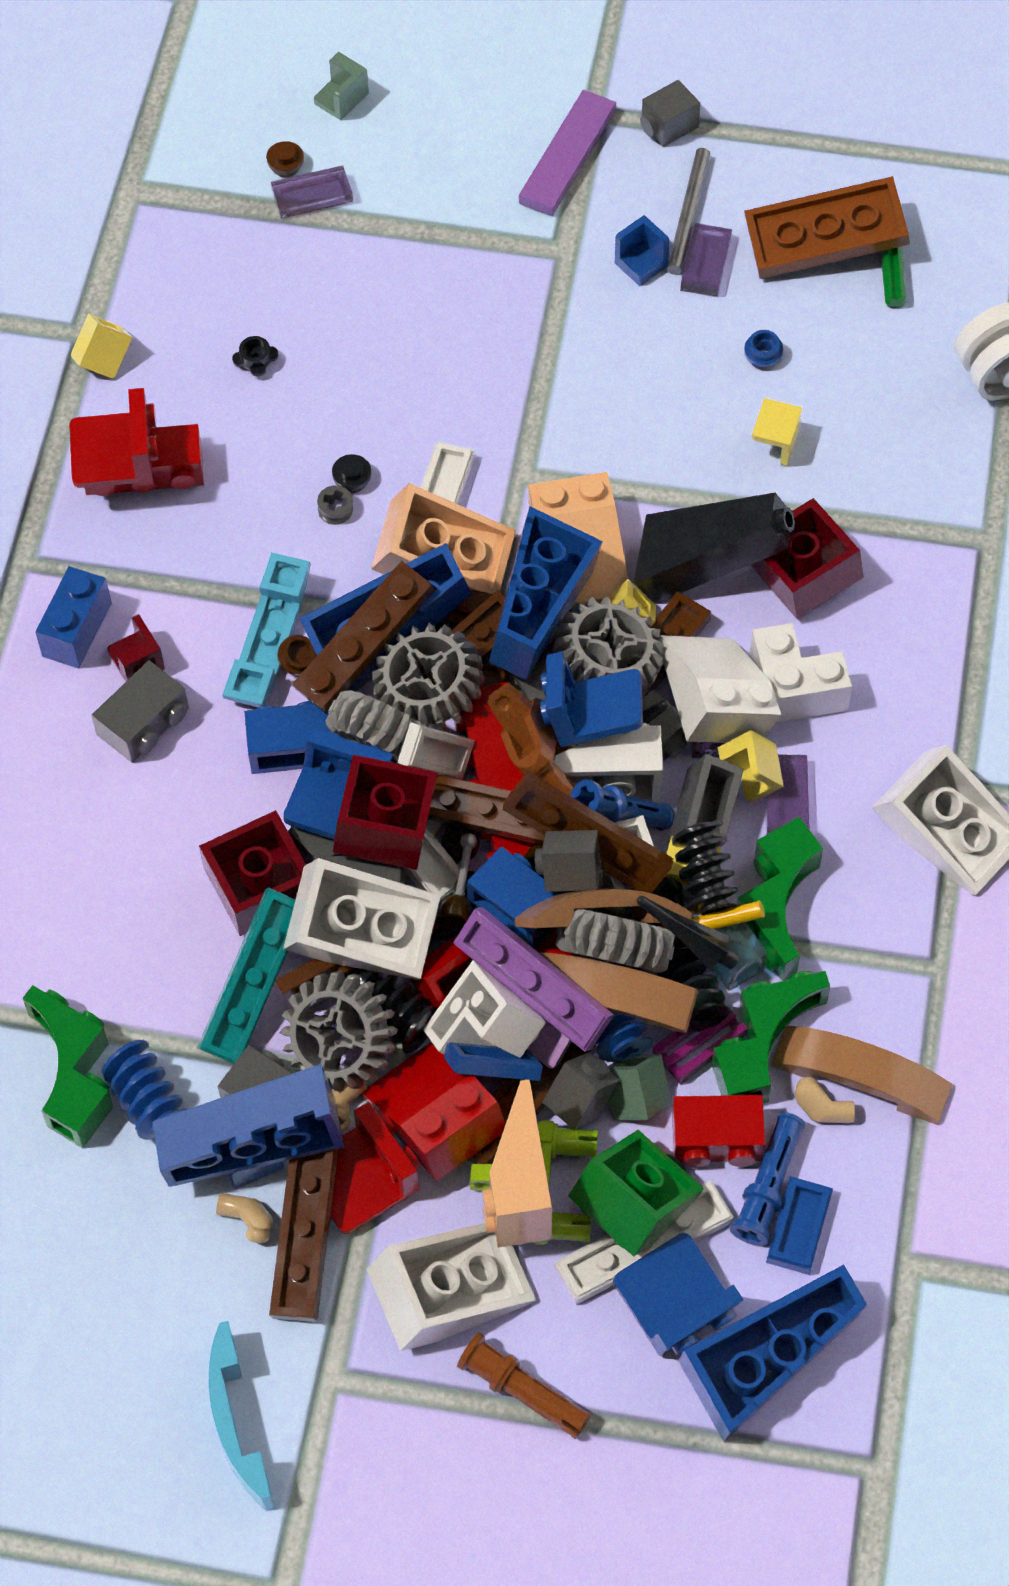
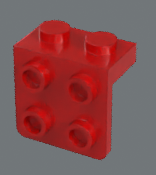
M144 388L128 389L129 413L76 417L70 421L71 476L75 487L86 488L153 482L152 461L159 460L157 437L151 436L150 428L157 427L155 404H147Z
M369 1101L353 1110L356 1127L342 1135L344 1148L338 1150L330 1218L343 1234L354 1232L419 1191L417 1170L421 1166L417 1157L409 1146L400 1147L393 1137L396 1134V1129L390 1118L384 1111L377 1113Z

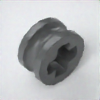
M333 485L326 487L319 493L317 510L319 517L324 522L338 525L349 520L353 513V498L346 488ZM335 500L341 501L342 506H338L335 511L329 510V505H332Z

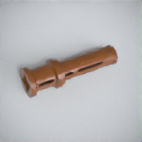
M478 1332L463 1351L457 1367L462 1371L469 1369L487 1381L489 1389L493 1392H507L576 1439L586 1426V1421L590 1419L591 1413L586 1412L520 1368V1362L513 1354L504 1355L485 1342V1336Z

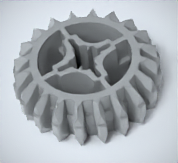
M608 596L601 601V604L591 597L586 601L585 606L577 602L572 607L571 612H566L562 616L559 627L556 628L553 635L554 644L552 652L563 651L575 682L630 669H638L642 676V693H644L645 688H649L654 683L657 677L656 673H659L662 667L664 643L659 641L660 629L650 628L652 617L641 618L639 616V606L630 610L625 607L624 599L615 605L611 603Z
M429 623L425 632H419L418 628L412 626V635L405 638L397 633L396 639L398 643L395 646L385 644L384 651L387 656L376 657L378 670L372 672V679L375 683L373 692L377 700L383 701L387 705L408 714L409 717L421 722V725L431 728L433 724H437L439 729L445 731V721L452 719L460 724L461 717L459 713L461 711L472 713L473 705L471 700L481 699L479 686L485 684V677L482 672L484 665L481 657L477 655L478 652L475 645L471 641H467L465 635L460 631L453 634L451 629L444 625L437 632L435 626ZM422 671H423V672L426 674V676L428 677L427 679H424V677H423V675H422V673H421ZM430 677H433L436 685L432 684L429 679ZM452 681H454L453 684L447 689L448 685Z
M352 690L340 692L338 698L328 710L330 713L325 721L329 730L340 735L342 738L364 745H373L385 752L392 753V763L398 762L410 722L421 725V722L414 720L408 714L397 710V708L391 707L383 701L376 700L370 695L366 696Z
M574 909V918L569 923V927H557L556 929L557 939L555 945L561 951L656 973L667 970L669 960H672L674 947L672 946L675 936L670 930L583 909Z
M341 971L331 973L330 977L326 974H321L314 977L313 983L308 981L301 984L299 987L301 994H293L288 999L294 1009L285 1010L281 1015L290 1022V1026L282 1028L279 1033L290 1037L291 1043L285 1045L282 1051L287 1053L294 1051L296 1058L293 1060L291 1067L298 1068L304 1066L307 1069L322 1064L330 1085L332 1084L334 1091H342L345 1082L350 1088L356 1089L363 1086L364 1080L370 1082L376 1079L378 1076L377 1069H384L390 1063L384 1054H390L396 1048L392 1042L387 1040V1037L396 1035L399 1030L387 1025V1019L392 1018L395 1013L392 1010L383 1011L381 1007L387 996L380 994L373 997L372 993L375 983L366 982L360 986V975L352 974L345 978L344 973ZM326 997L338 998L336 1006L330 1009L329 1015H315L319 1004ZM358 1014L360 1015L364 1026L359 1022ZM315 1038L317 1039L320 1048L318 1047V1045H317V1043H316V1041H315ZM348 1048H363L360 1057L353 1065L340 1064L341 1057L347 1054Z

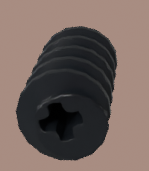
M721 820L702 822L689 826L671 838L673 846L684 848L675 854V859L677 863L687 865L679 871V878L684 881H691L682 888L683 896L695 898L686 904V909L695 915H704L741 905L728 903L727 900L728 897L738 892V888L724 886L723 881L734 876V870L720 868V864L731 858L730 853H720L716 849L727 842V837L713 835L714 830L724 825Z
M675 936L672 946L674 947L672 960H669L667 970L658 973V976L698 990L687 1031L701 1032L704 1029L720 1024L728 1016L730 1008L722 1005L726 998L723 991L718 989L720 983L717 976L712 975L714 969L710 971Z
M365 969L360 970L357 975H360V986L366 982L375 983L372 996L386 995V1000L381 1005L383 1011L392 1010L395 1012L392 1018L387 1019V1025L399 1030L396 1035L389 1037V1039L395 1045L402 1044V1050L405 1054H410L417 1050L428 1038L423 1028L436 1012V1006L432 1004L421 1011L419 1008L424 1000V996L419 993L408 1000L407 996L411 990L409 983H404L397 989L394 988L399 976L389 974L383 978V973Z

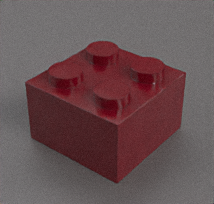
M814 498L792 511L795 526L790 533L788 549L751 564L752 568L796 619L801 618L864 578L860 549Z
M353 754L337 820L332 852L417 870L438 772Z
M276 810L199 845L203 868L239 936L247 933L266 888H271L296 900L303 868L306 866V863Z

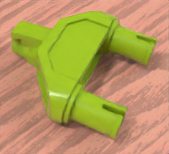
M549 1120L537 1123L548 1188L550 1185L551 1160L556 1159V1155L592 1158L596 1156L598 1130L558 1128V1123ZM492 1164L471 1165V1190L482 1191L490 1189L489 1172ZM552 1212L551 1239L590 1243L591 1218L585 1214ZM549 1240L531 1243L534 1245H544L545 1243L549 1244Z

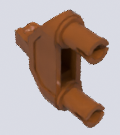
M509 682L502 685L489 696L487 703L503 727L501 737L513 764L523 775L528 770L570 796L575 784L571 782L554 761L556 755L578 744L560 746L552 725L546 726L543 721L540 702L543 700L535 697L530 701Z

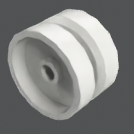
M1009 302L991 307L973 318L963 327L954 345V351L965 370L970 372L969 376L982 398L990 401L1009 398Z

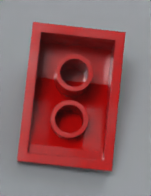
M432 1042L367 1087V1090L361 1094L366 1102H370L377 1113L384 1111L396 1129L395 1135L404 1146L410 1147L419 1163L436 1182L503 1134L506 1125L497 1100L474 1075L456 1074L444 1059V1054L439 1052Z

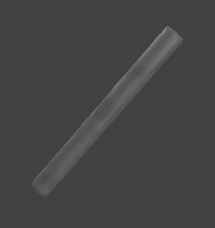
M698 148L695 153L667 266V271L673 275L681 274L710 158V151L706 148Z

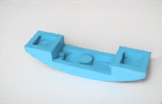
M271 552L259 587L261 596L239 660L235 659L222 694L223 699L256 707L265 705L281 671V666L277 659L278 648L284 639L294 634L309 577L310 561Z
M224 1321L218 1325L210 1353L208 1384L212 1415L222 1448L235 1476L252 1499L265 1511L275 1508L261 1452L242 1456L225 1382L243 1377L229 1321Z

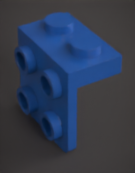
M563 651L547 655L546 673L541 674V684L546 700L540 702V708L545 725H552L561 747L577 743L582 744L612 735L626 734L642 727V676L638 669H630L575 682Z
M312 728L306 742L303 769L284 810V822L290 826L334 839L353 754L392 762L393 754L373 745H364L342 738L336 733L323 732Z
M687 1233L676 1235L618 1272L613 1278L615 1288L659 1356L670 1349H673L676 1355L682 1353L683 1350L699 1341L696 1333L711 1324L714 1331L738 1316L734 1308L744 1300L734 1284L724 1289L695 1242Z

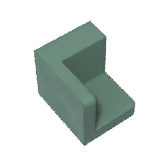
M338 51L329 60L331 81L314 96V104L341 121L369 94L367 68Z
M661 1054L639 1055L625 1061L613 1062L608 1066L609 1070L621 1079L608 1101L611 1116L614 1120H649L671 1105V1097Z

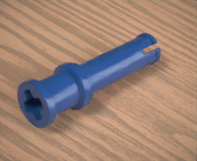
M582 780L577 783L570 795L581 803L589 804V808L614 823L619 820L624 821L643 815L647 827L664 831V828L669 829L672 826L675 817L673 808L668 804H660L627 796L616 786L608 785L601 787L592 780Z
M782 1112L778 1115L777 1123L764 1153L754 1183L749 1184L744 1189L742 1194L744 1204L737 1220H733L729 1228L736 1238L748 1244L763 1246L768 1243L770 1234L767 1230L773 1214L778 1212L782 1206V1198L779 1191L791 1163L802 1129L805 1127V1121L795 1114Z

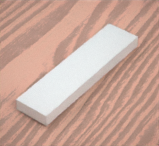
M712 1181L701 1185L704 1190L656 1242L633 1257L624 1248L617 1245L614 1239L607 1234L554 1262V1268L575 1304L578 1305L614 1286L613 1278L618 1272L676 1235L687 1233L696 1243L730 1225L734 1217Z

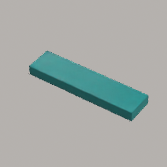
M271 888L265 889L199 1041L198 1049L235 1064L247 1048L288 953L283 948L295 899Z

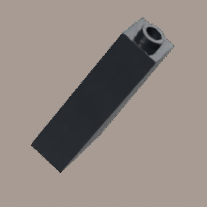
M774 492L646 514L633 582L653 603H658L673 597L677 591L683 593L788 549L790 533L795 526L793 512Z

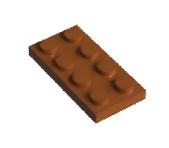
M893 176L744 211L760 279L910 245L909 233Z

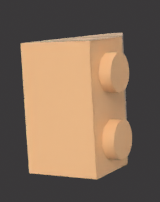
M602 472L528 485V510L529 506L603 541L593 573L572 607L577 602L585 606L586 601L591 597L598 603H601L606 596H609L628 579L617 511L608 473Z
M408 483L390 500L371 569L381 574H386L394 570L401 561L406 564L446 543L470 590L494 594L497 590L500 591L516 530Z
M530 1079L520 1081L489 1172L490 1189L482 1190L486 1233L495 1232L497 1248L551 1240L552 1205Z

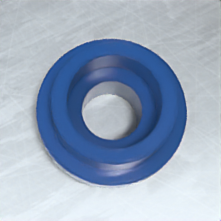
M758 330L747 339L744 354L751 364L758 367H770L781 360L783 344L774 332Z

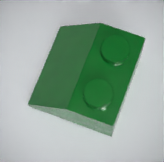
M638 1129L592 1158L567 1197L587 1217L593 1219L605 1230L617 1245L624 1248L634 1257L656 1242L695 1201L704 1188Z

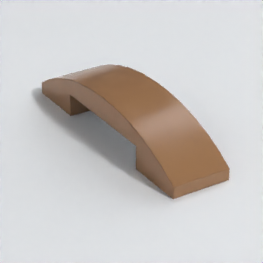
M627 889L571 891L550 897L528 908L515 918V927H569V923L574 918V909L625 906H632L634 921L660 923L638 905L637 898L639 896H644L692 920V913L669 899L643 891Z
M538 952L610 1012L641 1019L644 1024L687 1033L698 994L697 989L663 977L615 964L569 955Z
M786 1025L771 1064L772 1067L803 1078H814L815 1075L889 1100L898 1104L896 1111L935 1125L939 1124L952 1087V1083L940 1075L889 1050L841 1034L800 1026Z

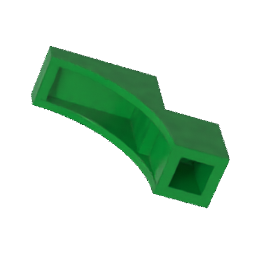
M800 817L757 840L753 864L758 875L765 882L737 897V904L741 905L756 901L762 902L765 912L764 918L736 924V926L745 938L751 937L759 948L758 955L765 968L770 972L774 970L782 981L797 973L800 954L796 950L788 932L786 906L800 883L820 868L823 853L822 846Z
M801 971L790 976L788 980L775 983L759 981L748 986L746 990L741 991L739 1010L743 1023L748 1028V1039L744 1040L741 1037L731 1038L723 1041L718 1047H714L712 1068L721 1095H763V1103L769 1102L771 1081L768 1071V1056L770 1050L786 1025L803 1013L827 1004L830 983L826 971L817 973Z
M32 985L22 998L28 1016L37 1021L48 1032L55 1042L58 1052L56 1081L41 1112L48 1128L83 1149L114 1108L108 1090L109 1086L98 1076L88 1073L109 1045L104 1030V1023L89 1011L83 1010L82 1013H79L69 1007L68 1001L56 991L48 989L44 992Z

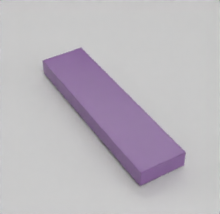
M582 90L521 190L519 204L550 216L554 215L614 115L616 101Z
M483 907L474 909L453 942L584 1052L593 1048L614 1016L607 1008Z

